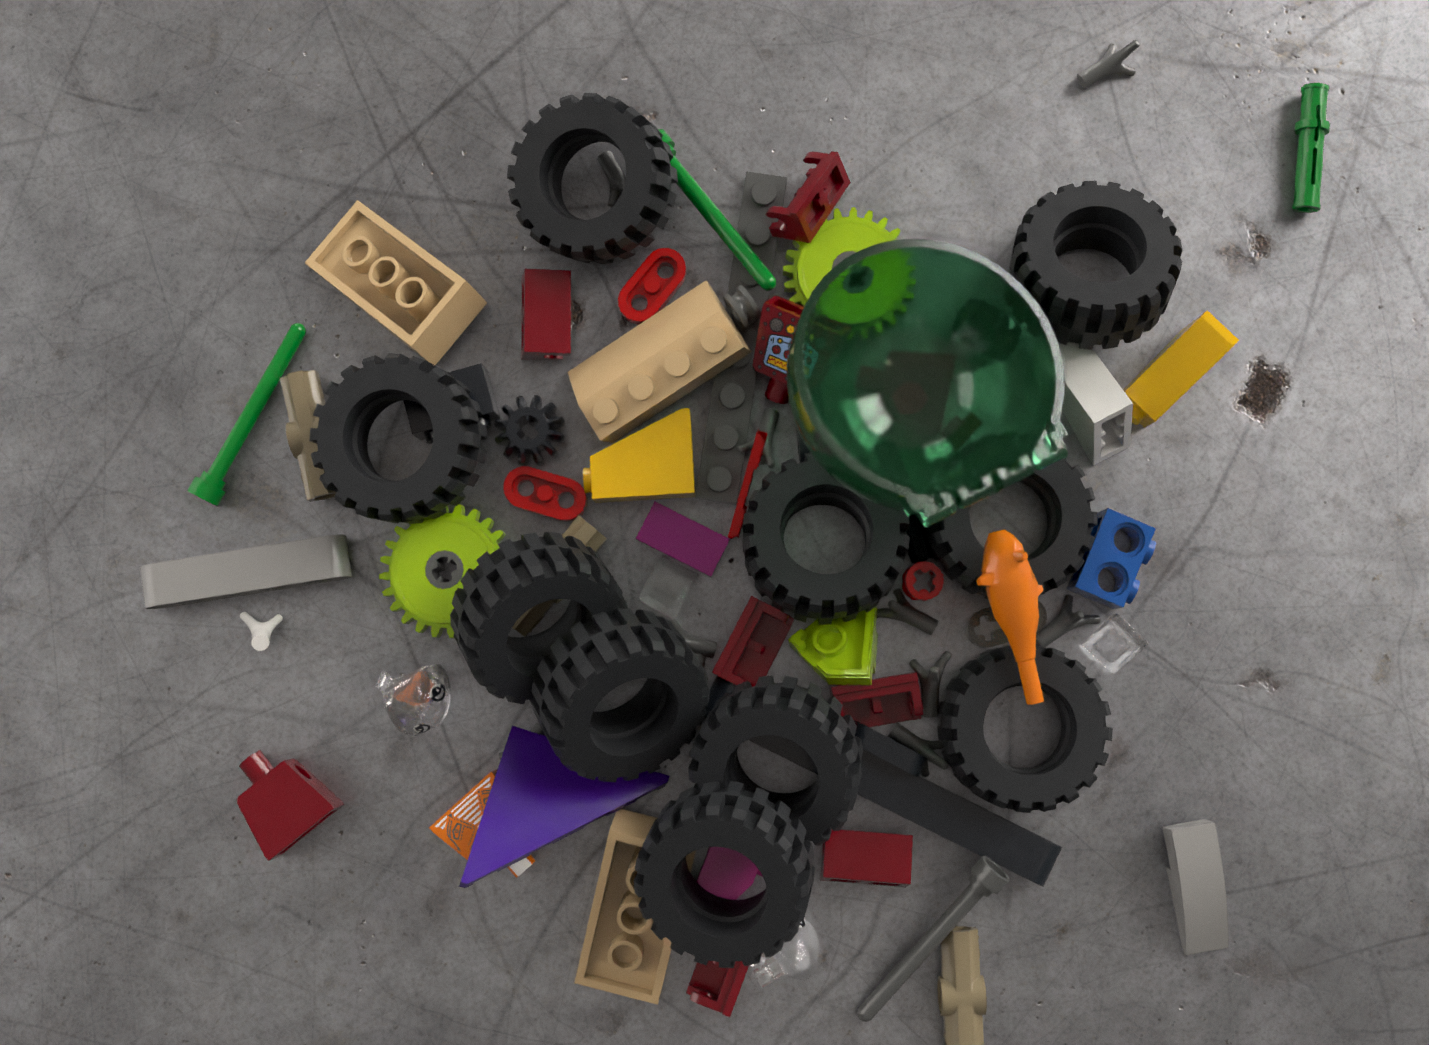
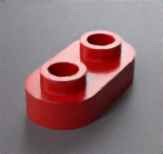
M659 248L653 251L623 286L618 296V306L622 316L628 322L636 325L641 324L662 310L682 286L686 278V264L679 252L671 248ZM667 266L672 268L674 272L669 278H661L658 275V271L662 267ZM638 298H643L648 304L644 310L638 311L632 307L633 302Z
M520 466L510 471L504 480L503 490L505 497L512 505L519 509L564 522L575 520L586 510L588 503L587 494L584 492V488L573 479L529 466ZM524 482H532L534 485V491L529 496H522L519 489ZM566 493L572 494L574 496L573 505L569 508H562L559 504L560 497Z

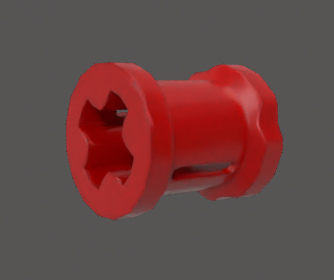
M926 561L918 562L907 568L903 573L902 591L905 596L913 601L932 599L943 588V574L939 567L933 563ZM915 572L918 575L929 574L931 577L927 582L930 588L929 591L925 588L919 591L915 590L913 587L917 581L913 575Z

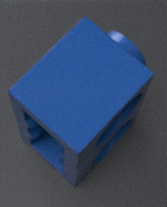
M1109 508L1098 512L1097 525L1091 528L1090 533L1091 536L1095 537L1093 546L1090 551L1084 553L1082 558L1085 562L1077 572L1072 574L1066 589L1111 609L1123 608L1125 603L1130 604L1140 586V581L1135 579L1141 564L1146 565L1154 553L1156 541L1151 539L1156 528ZM1118 530L1126 532L1131 539V547L1127 553L1118 550L1114 544V536ZM1102 569H1107L1114 575L1115 586L1110 592L1104 591L1098 584V574Z

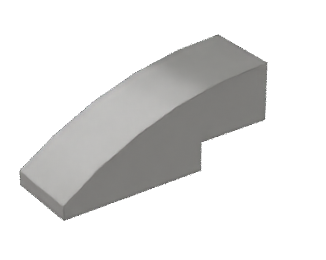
M1202 819L1163 826L1162 829L1170 867H1167L1166 870L1183 953L1191 955L1229 948L1227 898L1215 822Z

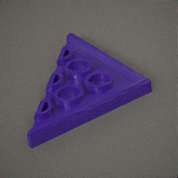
M512 725L459 887L467 888L473 885L474 882L528 857L531 853L583 829L584 826L636 802L637 799L655 790H660L666 786L670 776L656 771L651 774L645 771L638 774L639 778L629 781L623 780L622 777L617 778L616 782H603L598 777L595 780L579 776L577 772L569 770L561 763L546 736Z

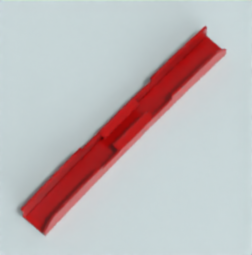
M758 430L756 433L728 534L730 539L734 537L739 538L744 514L748 507L745 506L751 487L754 470H757L760 464L768 435L766 432Z

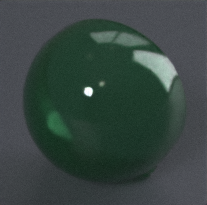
M930 239L893 240L867 247L847 257L830 270L812 291L799 315L789 345L787 358L789 405L799 433L815 460L832 478L849 491L880 506L904 511L908 517L916 513L921 523L925 527H929L955 514L957 509H965L989 499L1008 486L1032 475L1034 468L1040 471L1068 456L1067 447L1062 440L1068 435V432L1060 421L1064 402L1065 376L1063 360L1056 336L1045 313L1032 295L1019 281L995 262L974 251L947 242Z

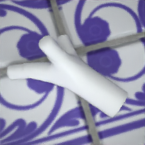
M247 612L240 614V619L246 623L251 631L252 647L255 650L264 651L268 648L273 629L283 620L280 614L275 615L267 622H258Z

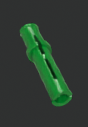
M1308 83L1301 87L1300 121L1295 123L1294 133L1298 135L1292 205V210L1299 213H1313L1321 209L1320 194L1325 135L1330 132V122L1326 120L1330 87L1324 83Z

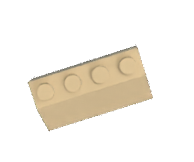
M706 280L567 373L577 403L599 440L613 443L752 351Z

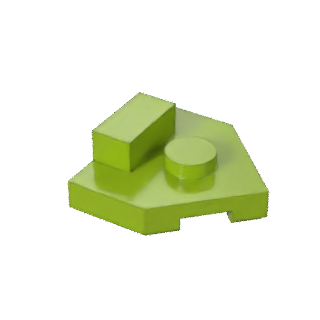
M877 606L868 613L864 610L859 612L856 619L843 622L842 618L833 619L831 625H818L817 619L804 630L799 629L789 637V645L828 685H872V674H875L878 644L876 630Z

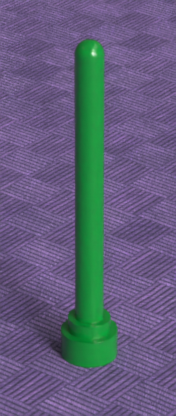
M658 129L663 135L662 140L670 146L674 156L670 164L677 169V186L759 286L765 291L774 289L776 286L775 277L675 157L674 141L664 129Z
M295 323L290 327L208 472L203 471L200 477H194L187 489L188 492L217 507L219 506L226 493L223 491L226 484L223 479L306 335L304 325Z

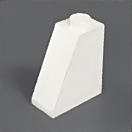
M1054 337L1045 346L1040 348L1041 371L1087 457L1095 465L1130 447L1133 403L1093 349H1079V344L1068 342L1066 346L1055 342Z

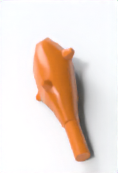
M1003 529L988 534L984 546L982 575L977 579V585L986 587L994 618L1007 636L1017 661L1026 704L1033 705L1044 702L1035 662L1036 632L1039 621L1038 596L1043 592V587L1038 585L1027 559L1028 554L1024 551L1022 543L1013 534Z

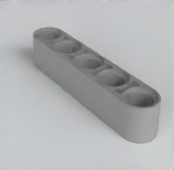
M343 534L314 537L140 566L145 609L188 605L344 580L352 577L347 538Z

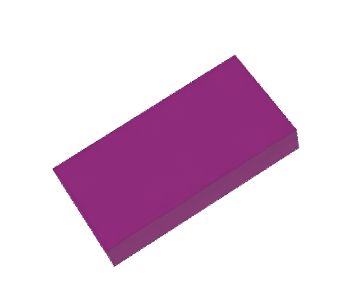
M654 501L635 538L709 577H712L730 541L729 538Z

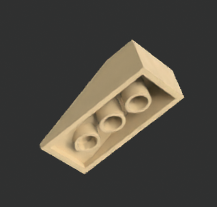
M358 200L305 261V264L419 356L434 365L439 362L487 304L482 296L464 278Z
M620 809L616 811L609 830L574 983L658 1005L672 942L666 937L660 940L651 930L654 921L652 918L648 920L643 918L638 906L642 897H638L634 889V879L637 875L635 870L637 856L657 817ZM696 850L686 856L690 873Z

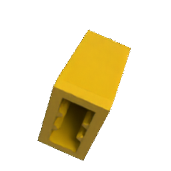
M1208 310L1184 327L1123 389L1133 403L1132 424L1138 425L1140 423L1145 428L1156 422L1239 341Z
M681 408L591 455L590 468H583L584 492L592 493V500L595 503L695 497L690 408Z

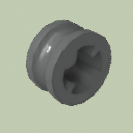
M742 285L736 287L737 292L734 295L726 294L723 296V300L740 326L746 328L749 326V319L755 318L758 320L761 317V312L749 292Z

